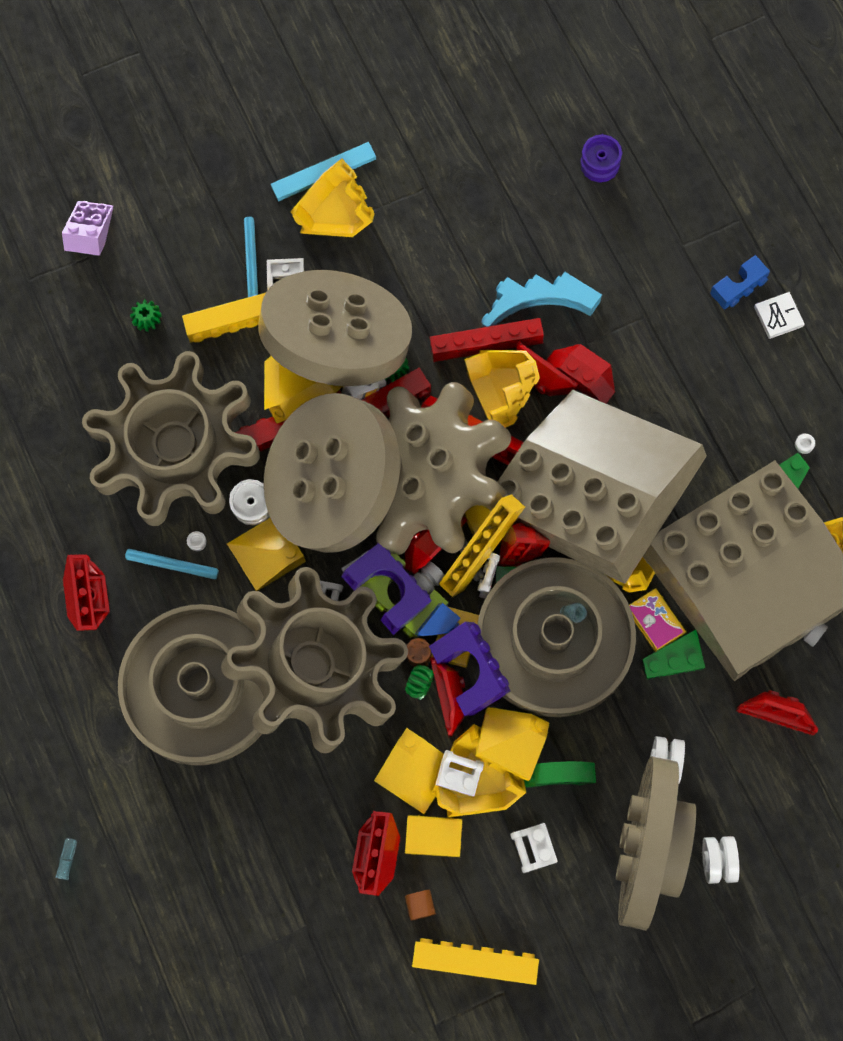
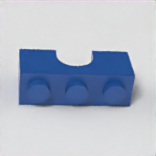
M755 255L740 267L738 273L743 278V282L735 283L726 276L712 287L710 294L724 310L729 306L733 307L740 301L739 299L742 296L747 297L754 291L753 288L757 285L760 287L765 284L770 270Z

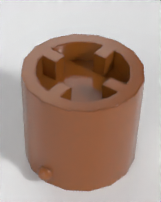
M415 638L407 644V660L414 667L418 664L422 666L429 665L431 650L426 640Z
M430 890L405 896L411 921L436 914Z

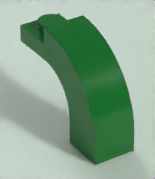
M568 761L536 764L531 779L529 781L524 780L525 787L596 783L595 763Z

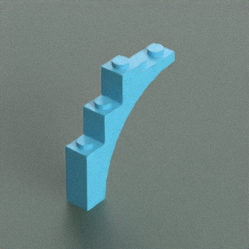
M566 272L561 277L558 276L553 284L535 275L533 279L527 281L525 287L507 277L496 288V301L492 305V311L489 314L486 313L481 321L482 328L495 326L507 316L521 309L537 305L566 306L591 316L600 304L602 294Z

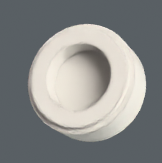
M801 434L795 441V448L802 454L810 453L815 447V440L809 434Z
M195 531L188 535L187 544L191 550L201 551L205 548L207 540L203 533Z

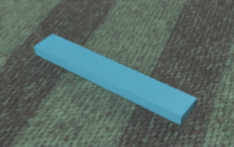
M367 142L271 183L277 200L281 201L311 188L318 178L341 158L352 169L376 160V155L371 145Z

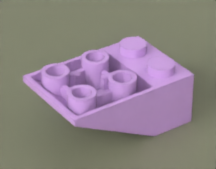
M78 201L62 232L64 251L100 255L106 242L113 206Z

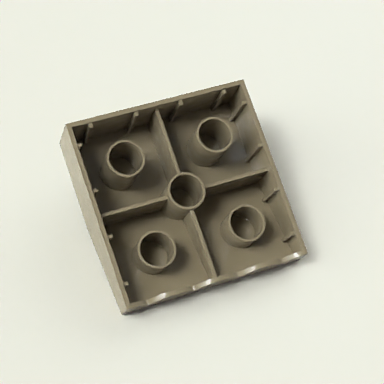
M572 390L524 441L498 480V483L505 488L508 495L512 494L525 506V509L513 525L522 523L525 526L534 528L550 540L548 547L625 584L707 455L703 445Z
M776 461L771 462L659 531L643 555L645 561L654 570L656 576L734 681L747 673L751 668L764 663L784 647L800 640L815 627L828 622L843 611V553L822 519Z

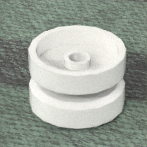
M248 479L234 486L230 493L229 503L231 510L239 521L246 525H258L270 517L266 507L263 483L258 480Z
M656 736L650 757L654 756L677 761L680 783L685 755L684 740L674 739L670 743L668 751L667 739Z
M733 836L722 837L720 844L715 837L704 838L702 855L707 883H719L721 877H723L726 883L738 882L739 857L735 838Z

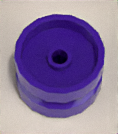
M604 134L589 138L582 150L581 171L591 181L607 182L613 179L619 171L622 157V149L618 141Z

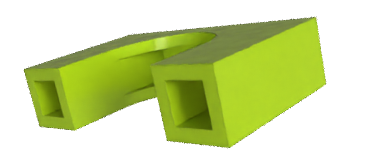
M391 553V556L405 568L406 563L397 554ZM375 576L360 587L370 588L377 598L375 606L381 612L384 610L388 612L395 606L390 601L387 593L392 579L386 576ZM434 590L429 595L432 600L429 606L403 627L402 631L409 638L419 637L415 635V632L439 603L448 606L449 603L437 591Z

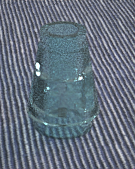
M574 603L563 606L560 614L565 615L575 623H579L586 618L587 610L581 603Z

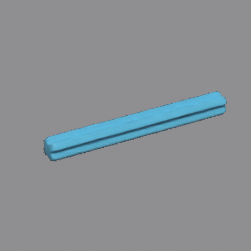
M245 217L248 297L258 295L255 226L253 217Z
M127 549L125 554L127 560L206 578L217 579L219 573L217 568L137 550Z

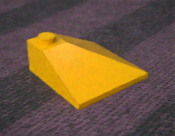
M271 518L227 543L256 591L306 562L299 547L281 535Z
M488 707L485 712L475 756L529 781L547 738L549 722L533 714Z
M406 728L374 781L425 814L435 799L431 793L436 784L444 754Z

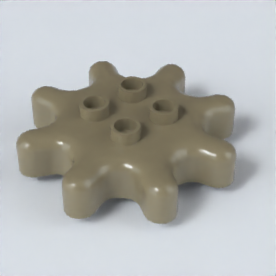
M191 351L181 353L175 361L172 373L162 380L149 379L137 364L127 363L123 365L118 371V379L126 392L123 403L113 411L90 410L82 419L84 429L93 439L107 442L111 445L108 458L92 469L90 473L91 483L104 495L115 494L128 486L139 488L140 496L137 511L142 519L151 526L162 524L167 518L171 503L184 496L195 498L202 509L209 514L220 513L225 506V497L217 484V478L221 471L230 465L253 466L260 458L259 448L252 437L231 431L233 419L246 411L250 406L251 398L246 386L240 381H231L216 390L204 388L202 386L204 376L203 365L199 357Z
M451 382L445 385L437 401L426 408H421L418 399L404 387H394L387 395V404L390 410L389 422L395 432L399 446L400 473L394 499L387 514L380 523L375 538L377 544L379 543L393 554L400 555L404 553L413 536L422 530H429L433 542L446 552H458L465 542L461 527V519L464 513L476 505L493 509L501 498L508 496L504 487L486 476V464L490 457L509 446L511 434L496 420H486L477 425L469 426L468 416L472 409L474 398L460 383Z
M303 567L297 570L289 583V602L275 603L259 591H250L245 594L237 608V616L253 632L255 643L247 646H236L230 649L221 663V670L228 679L250 680L261 689L264 696L263 703L253 716V726L257 732L270 734L285 719H298L309 727L314 748L321 753H330L338 747L345 737L344 715L354 714L372 726H380L394 714L396 710L395 701L379 686L377 674L378 672L395 670L406 659L408 648L398 638H379L369 629L367 617L377 602L376 595L370 588L359 587L346 600H332L323 593L318 573L312 568Z

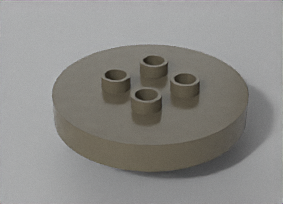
M332 270L303 271L277 281L269 288L263 298L258 324L259 336L265 349L278 363L301 377L335 386L368 385L391 376L405 361L412 336V324L408 312L394 295L370 280Z
M339 393L315 397L305 402L288 417L274 438L264 472L266 507L273 524L283 537L300 547L333 553L359 544L379 526L394 499L400 473L398 441L388 419L375 406L355 397Z
M543 558L530 561L511 570L491 589L482 605L477 625L481 629V636L489 644L491 655L497 660L500 672L509 682L508 687L511 692L504 695L503 698L519 709L539 716L568 717L584 713L600 705L622 683L630 668L635 652V622L623 593L605 574L573 559Z
M203 604L172 609L149 622L135 636L126 650L118 677L120 707L132 732L143 744L158 755L186 765L215 764L240 754L262 735L253 726V716L263 703L264 696L261 689L250 680L228 679L221 670V663L230 649L236 646H247L255 643L253 632L240 621L237 613L222 607Z
M651 756L642 777L638 796H631L627 820L632 821V823H624L619 845L620 848L624 849L626 855H620L616 871V880L621 881L618 911L619 925L646 931L651 924L659 895L678 898L682 892L694 840L696 805L677 800L679 766L677 761Z

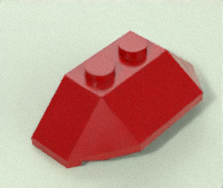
M520 341L516 343V351H527L536 361L540 379L534 386L541 394L545 393L548 396L569 394L572 390H578L579 384L569 378Z
M581 344L554 350L546 360L569 378L579 384L578 390L586 396L607 404L615 393L611 364Z
M463 516L461 519V527L467 521V519ZM429 530L417 532L405 551V569L412 574H416L420 568L425 566L442 549L433 542Z
M516 523L511 526L502 539L498 565L518 567L523 562L531 561L541 556L550 545V540L534 528L525 526L522 523Z
M68 555L63 577L67 617L77 631L96 630L110 612L105 575L90 560L91 558L88 555Z
M433 657L430 658L448 738L454 735L465 717L456 700L458 696L463 694L462 689L465 688L463 676L459 677L456 670L446 664H438Z
M775 691L763 692L737 707V712L812 736L818 732V727L805 705L799 702V699L794 697L784 698Z
M373 811L371 817L359 830L352 873L361 894L379 896L394 878L400 835L392 813Z

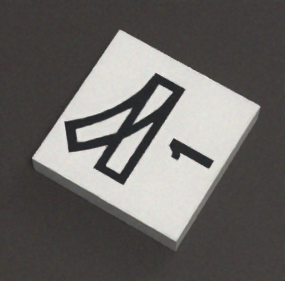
M790 292L757 303L754 306L769 339L804 326V322Z

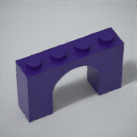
M379 543L346 568L341 576L354 591L375 576H386L396 582L401 592L400 602L386 612L381 619V622L393 635L425 610L432 601L429 594L417 585L416 579L404 570L403 565L391 556L390 550H386Z
M475 622L462 623L429 646L438 664H447L466 651L473 654L477 659L480 667L478 681L472 688L456 698L464 716L477 714L511 692L508 687V680L500 672L499 663L491 655L490 646L482 638L481 629Z

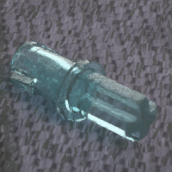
M69 838L65 840L62 855L58 858L60 862L55 878L69 879L71 865L75 861L73 857L77 845L76 840Z

